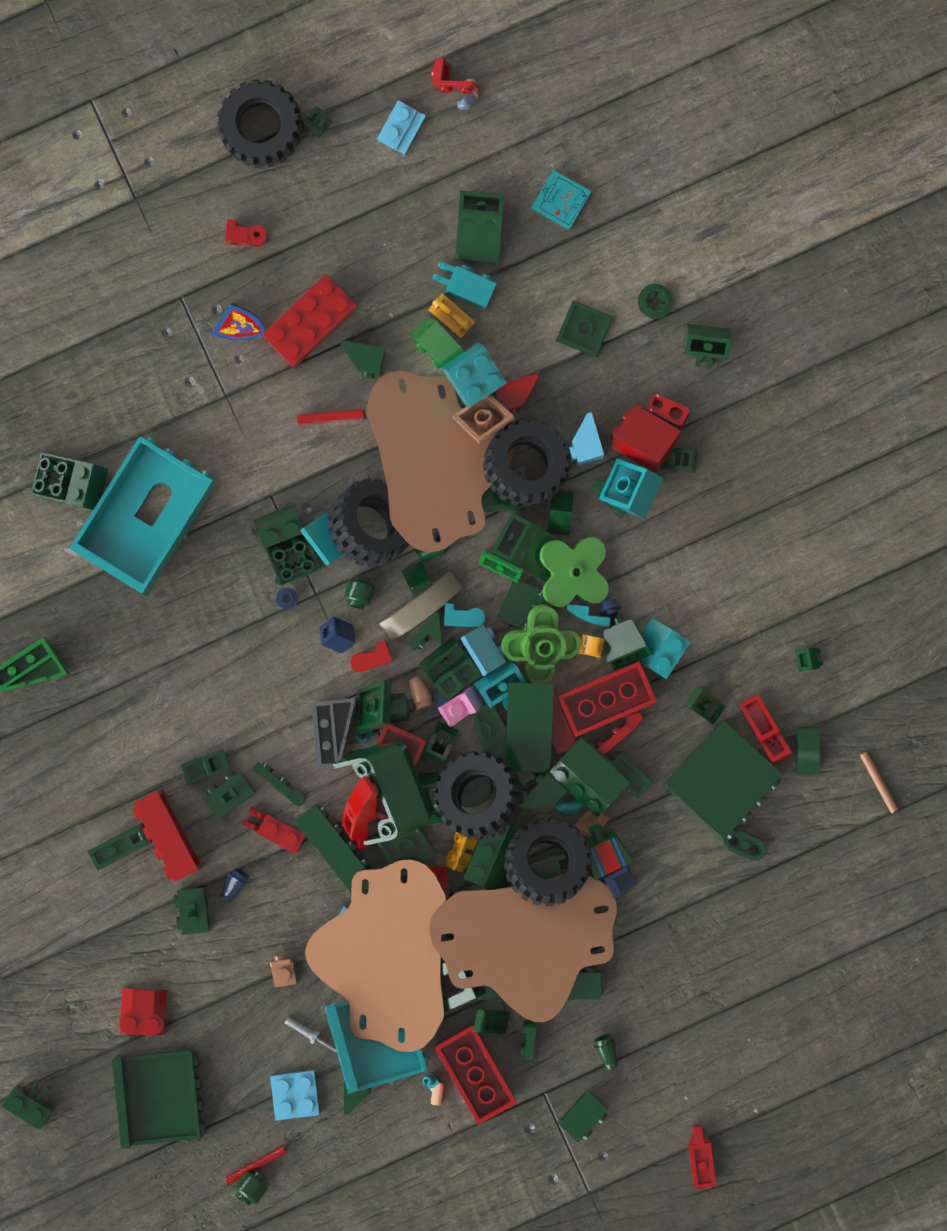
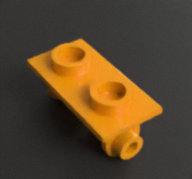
M443 293L433 301L432 306L428 309L460 338L475 323L472 318Z
M456 832L454 836L455 842L452 850L447 854L445 866L463 873L464 869L467 870L472 856L465 852L466 848L474 851L478 840H475L473 837H464Z

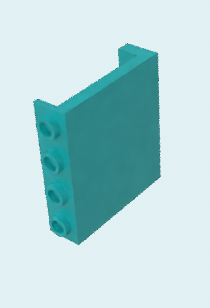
M348 1001L325 1007L348 1094L427 1071L426 1067L429 1066V1060L426 1053L422 1054L421 1049L412 1052H401L390 1048L380 1041L361 1039L354 1036L349 1027L350 1006ZM364 1014L360 1016V1029L362 1030L366 1029L367 1022ZM399 1028L398 1041L400 1043L405 1041L404 1028Z

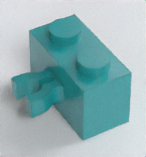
M510 660L473 684L483 701L490 708L502 701V705L507 711L508 683H526L518 667Z

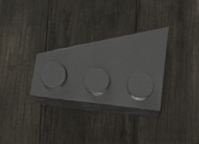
M357 698L311 702L318 769L334 767L333 764L344 756Z

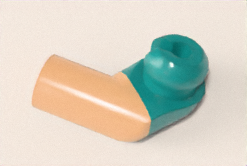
M427 1074L423 1077L422 1083L432 1091L431 1104L441 1105L444 1085L436 1075Z

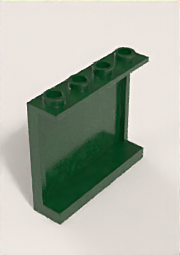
M723 720L717 724L662 787L678 798L719 836L718 839L721 841L725 838L729 840L737 832L735 827L740 821L744 823L752 815L749 811L754 806L759 807L766 799L764 796L769 789L773 791L780 784L779 778L782 776V773Z
M194 1049L114 1057L112 1066L121 1149L130 1148L135 1145L197 1139V1141H201L203 1138L202 1134H206L205 1121H201L200 1112L204 1111L203 1099H199L198 1090H201V1078L196 1076V1068H199L198 1054L194 1055Z

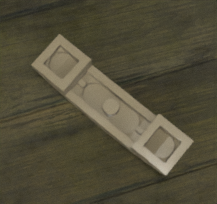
M448 570L433 581L430 587L398 611L392 612L380 621L379 624L393 641L428 618L463 587L451 571Z

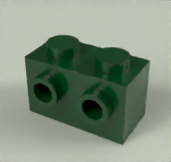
M587 1089L558 1120V1125L576 1142L579 1143L581 1139L585 1141L593 1132L591 1128L596 1123L600 1125L606 1119L608 1107Z

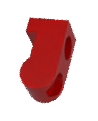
M227 219L226 244L261 247L266 243L267 233L262 226L241 227L237 226L236 220Z
M653 394L646 408L651 414L662 418V420L681 430L691 412L689 408L657 394Z
M386 640L376 643L377 650L366 654H355L350 661L352 669L356 672H365L392 662L393 659Z

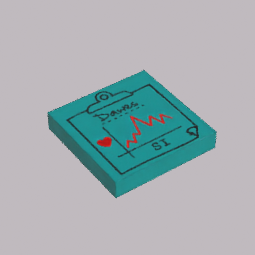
M553 170L531 209L570 230L591 191Z

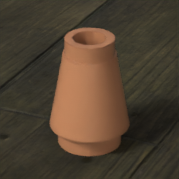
M421 676L409 680L413 707H416L417 711H421L433 706L432 700L434 698Z

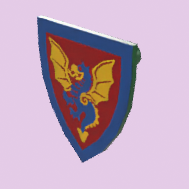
M230 303L211 331V334L231 340H247L263 336L265 328L258 317L252 312L238 306L236 303Z

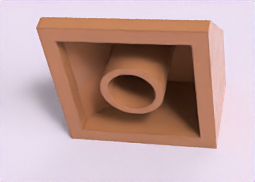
M491 394L472 407L466 406L453 415V419L479 444L515 419Z

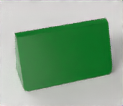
M484 550L478 563L516 583L519 582L524 572V569Z

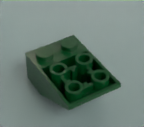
M460 190L455 260L499 264L504 194Z
M41 452L30 495L94 510L101 499L108 468Z
M295 503L254 519L256 530L280 586L321 570L313 547L300 531L304 528V524Z
M511 513L491 553L547 582L551 577V572L540 560L541 548L549 541L562 540L526 519Z

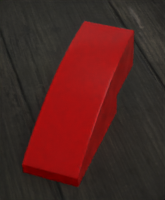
M757 694L739 704L770 763L775 766L792 757L791 750L760 696Z

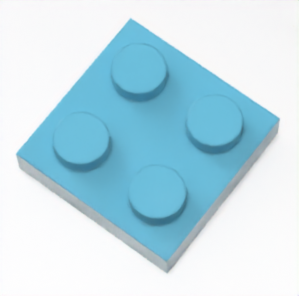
M315 1070L270 1076L275 1121L320 1115Z

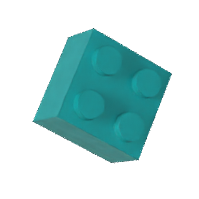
M479 343L441 367L463 403L468 407H472L507 383L485 346Z

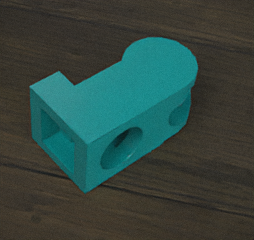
M445 603L444 626L479 627L484 623L485 614L481 609L472 608L469 611L454 610V604Z

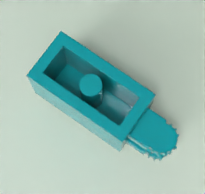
M439 262L438 266L440 269L453 273L451 279H446L439 274H434L432 279L446 285V293L486 310L497 287V283L493 282L494 278L486 274L479 276L473 273L474 269L466 265L453 267L444 262Z

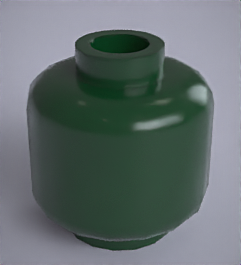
M358 575L357 579H350L344 594V598L348 602L347 605L364 610L365 607L372 604L376 588L370 583V578Z
M405 693L392 694L389 722L407 721L410 718V712H414L412 699H407Z
M256 1171L253 1174L245 1172L234 1187L236 1191L235 1196L249 1206L251 1203L258 1204L268 1189L264 1183L266 1178Z

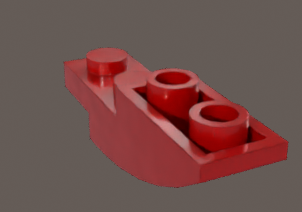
M368 776L362 777L351 793L342 821L344 829L351 841L354 840L359 851L368 848V845H365L363 841L370 837L368 825H370L371 820L376 819V809H378L376 800L377 795H379L378 788L375 783H371Z

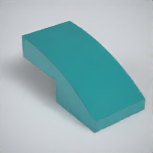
M566 605V610L579 619L599 626H610V618L588 616L589 607Z

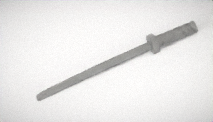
M290 1016L284 1024L309 1038L310 1043L314 1044L315 1041H318L337 1053L334 1045L319 1037L321 1032L318 1030L314 1032Z

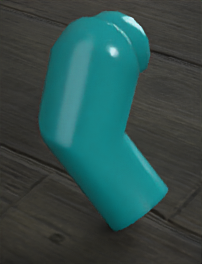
M561 799L556 803L555 807L562 815H574L584 805L577 799L573 802H566Z

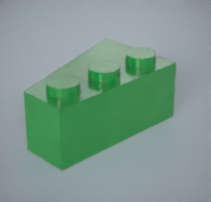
M428 316L409 334L416 342V347L423 354L427 353L431 357L430 362L438 370L465 352L436 320Z
M42 637L0 665V692L26 687L67 676L71 673L48 638Z

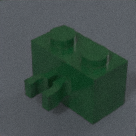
M687 323L684 353L696 356L695 367H700V361L704 357L708 361L707 368L711 369L713 365L712 358L729 359L732 343L731 329Z
M232 771L223 778L225 783L219 787L215 784L205 791L207 796L203 799L218 820L256 793L241 771L237 774Z
M206 886L177 890V895H174L175 908H179L180 917H176L177 929L181 930L182 935L209 932L210 921Z
M37 1079L31 1086V1092L17 1084L12 1089L2 1108L36 1129L41 1130L55 1109L54 1106L41 1099V1097L48 1093L50 1087L46 1086L44 1091L36 1096L37 1085L40 1082Z

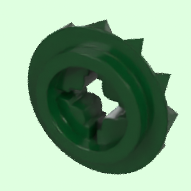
M661 284L646 286L638 296L640 311L644 316L651 319L663 318L670 312L673 305L671 292ZM658 293V300L665 304H658L654 311L652 303L646 300L653 299L655 294Z

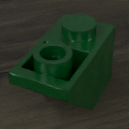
M541 773L533 781L534 788L530 792L526 789L521 794L523 796V803L518 806L521 809L551 808L565 795L567 790L549 773H546L545 776Z

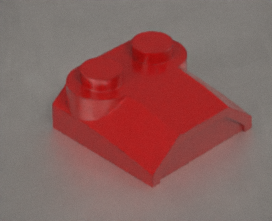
M123 987L121 1018L119 1021L120 1033L149 1036L164 1035L167 990H141Z

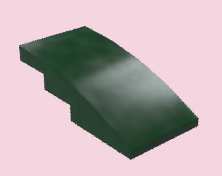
M508 683L505 763L514 772L548 773L550 771L553 684Z

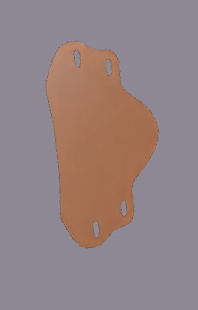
M394 371L383 375L377 380L372 388L366 408L367 417L378 443L386 478L390 520L406 542L417 550L436 552L447 548L459 538L476 534L483 530L486 521L481 499L484 492L492 485L491 481L487 482L485 479L487 472L483 470L484 454L496 433L479 444L453 419V415L462 410V408L458 404L453 385L444 376L422 377L405 371ZM399 379H403L405 381V393L400 392L398 384ZM440 384L445 388L446 397L444 399L439 396L438 385ZM513 448L507 455L508 465H510L513 457ZM468 511L474 513L475 525L469 524ZM434 528L439 530L441 538L439 543L434 541L432 533Z
M400 860L382 869L357 872L352 879L351 904L349 908L319 928L308 941L305 950L306 960L311 970L324 983L347 999L350 1006L349 1027L353 1035L361 1039L380 1041L390 1048L401 1052H412L423 1048L433 1038L444 1017L440 983L441 956L432 945L429 926L431 917L438 907L446 902V897L435 874L421 862ZM403 868L408 871V879L405 884L401 882V869ZM367 879L369 882L367 894L362 893V880ZM362 1014L367 1018L366 1029L364 1030L360 1029V1016ZM399 1028L405 1029L404 1043L398 1041Z
M565 874L559 875V876H556V877H553V878H550V879H547V880H550V881L558 880V879L562 878ZM588 876L581 890L572 899H567L565 903L560 905L558 903H554L553 906H546L545 903L535 905L533 900L529 898L527 901L521 898L523 894L519 891L516 893L512 887L496 890L461 891L439 906L431 917L429 926L432 945L445 961L453 985L461 989L483 985L489 986L522 1017L533 1022H546L553 1019L561 1011L581 969L587 966L606 963L613 957L612 929L617 913L616 901L607 885ZM608 906L609 910L605 913L596 914L594 913V908ZM454 934L453 940L444 942L439 940L440 935ZM603 946L605 948L603 953H590V949L593 947ZM461 971H473L472 977L462 979L458 976Z

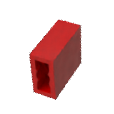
M635 404L631 411L627 410L621 420L623 422L621 426H616L610 435V438H612L611 448L656 473L678 442L681 430Z

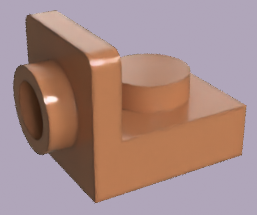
M287 954L274 956V960L270 961L269 964L272 969L275 988L297 984L293 957L287 958Z

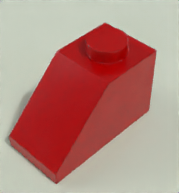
M533 374L507 382L495 391L498 402L512 415L519 413V408L525 405L538 381V375Z

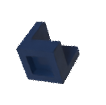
M332 617L319 627L322 646L343 653L356 643L354 626L339 618Z
M628 866L603 877L614 898L636 885Z

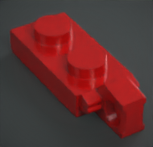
M701 1125L692 1126L694 1138H688V1148L694 1189L716 1187L711 1142L708 1136H703Z

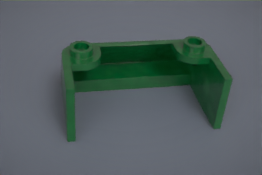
M392 741L353 750L333 764L334 769L352 765L355 773L360 778L364 776L373 778L378 788L388 818H384L379 822L378 830L363 841L365 845L393 840L425 825L432 819L431 807L408 748L404 743Z

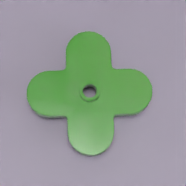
M586 537L581 539L573 549L558 540H552L543 545L540 551V560L551 572V577L543 587V597L549 605L564 607L572 601L575 595L579 596L583 601L593 604L600 603L606 598L609 590L608 583L597 572V568L603 562L606 555V549L601 540L595 537ZM576 568V575L574 576L573 570Z
M545 604L537 605L529 612L527 628L525 630H514L507 633L501 643L503 654L512 661H525L524 672L526 677L532 683L538 684L548 683L555 674L556 663L561 659L573 658L581 648L579 635L572 629L558 628L559 618L557 612Z

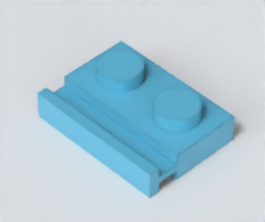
M398 100L377 140L406 155L426 115Z

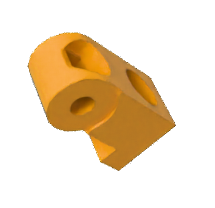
M582 634L581 648L578 654L601 658L605 639Z

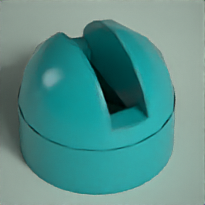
M372 730L366 732V740H362V734L355 732V738L360 744H368L373 738Z

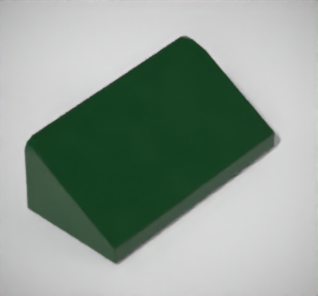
M451 637L423 659L419 665L435 683L450 670L452 671L468 659L469 656L456 639Z

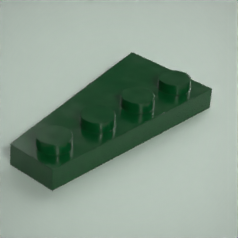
M485 704L476 713H472L484 752L496 755L506 762V726L495 707L492 706L490 708ZM516 772L519 777L518 781L522 785L535 778L532 772ZM491 779V780H492L493 787H494V791H495V794H496V793H497L496 783L494 782L493 779Z

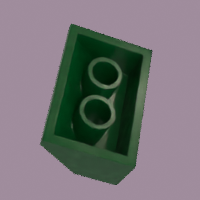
M584 736L548 772L596 817L603 813L632 781Z
M508 824L504 827L506 832L501 835L496 832L494 833L495 838L487 839L483 837L482 840H479L463 879L490 890L507 888L509 882L506 877L508 874L507 870L504 869L505 854L519 828Z

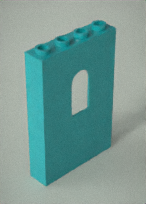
M139 436L69 549L148 597L217 484L212 480L214 476L205 470H202L201 473L194 469L196 465L186 459L183 462L176 458L177 454L168 448L162 450L157 447L159 445L157 441L150 437H147L145 440ZM164 483L171 489V498L153 527L136 518L135 515L152 488L157 484Z

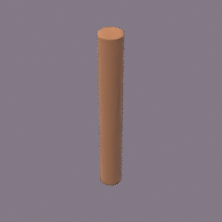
M867 751L863 752L859 756L890 813L896 812L899 809Z

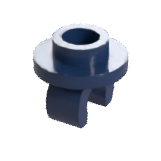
M288 587L281 589L276 596L277 604L286 610L294 608L299 599L297 592Z

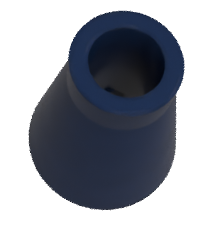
M239 868L229 871L220 896L224 900L232 902L233 898L248 884L249 875Z

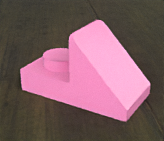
M472 684L438 709L450 727L469 714L476 713L485 702Z

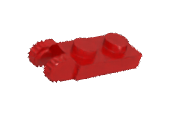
M634 712L632 715H629L626 725L623 727L618 725L611 732L612 737L609 740L605 741L602 739L595 747L606 756L639 727V724L641 725L643 720L641 714Z
M250 807L248 812L255 817L263 819V822L259 827L253 822L244 819L242 824L256 831V834L296 854L306 835L281 820Z

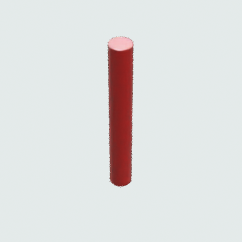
M282 1146L226 1176L227 1184L230 1185L238 1181L245 1172L252 1173L287 1154L285 1147Z

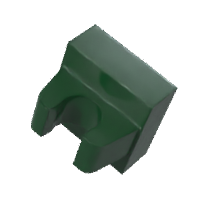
M315 106L304 118L302 124L319 138L333 120L318 106Z
M812 647L795 650L799 672L816 670L823 665V661L818 662L817 654L821 653L820 649Z

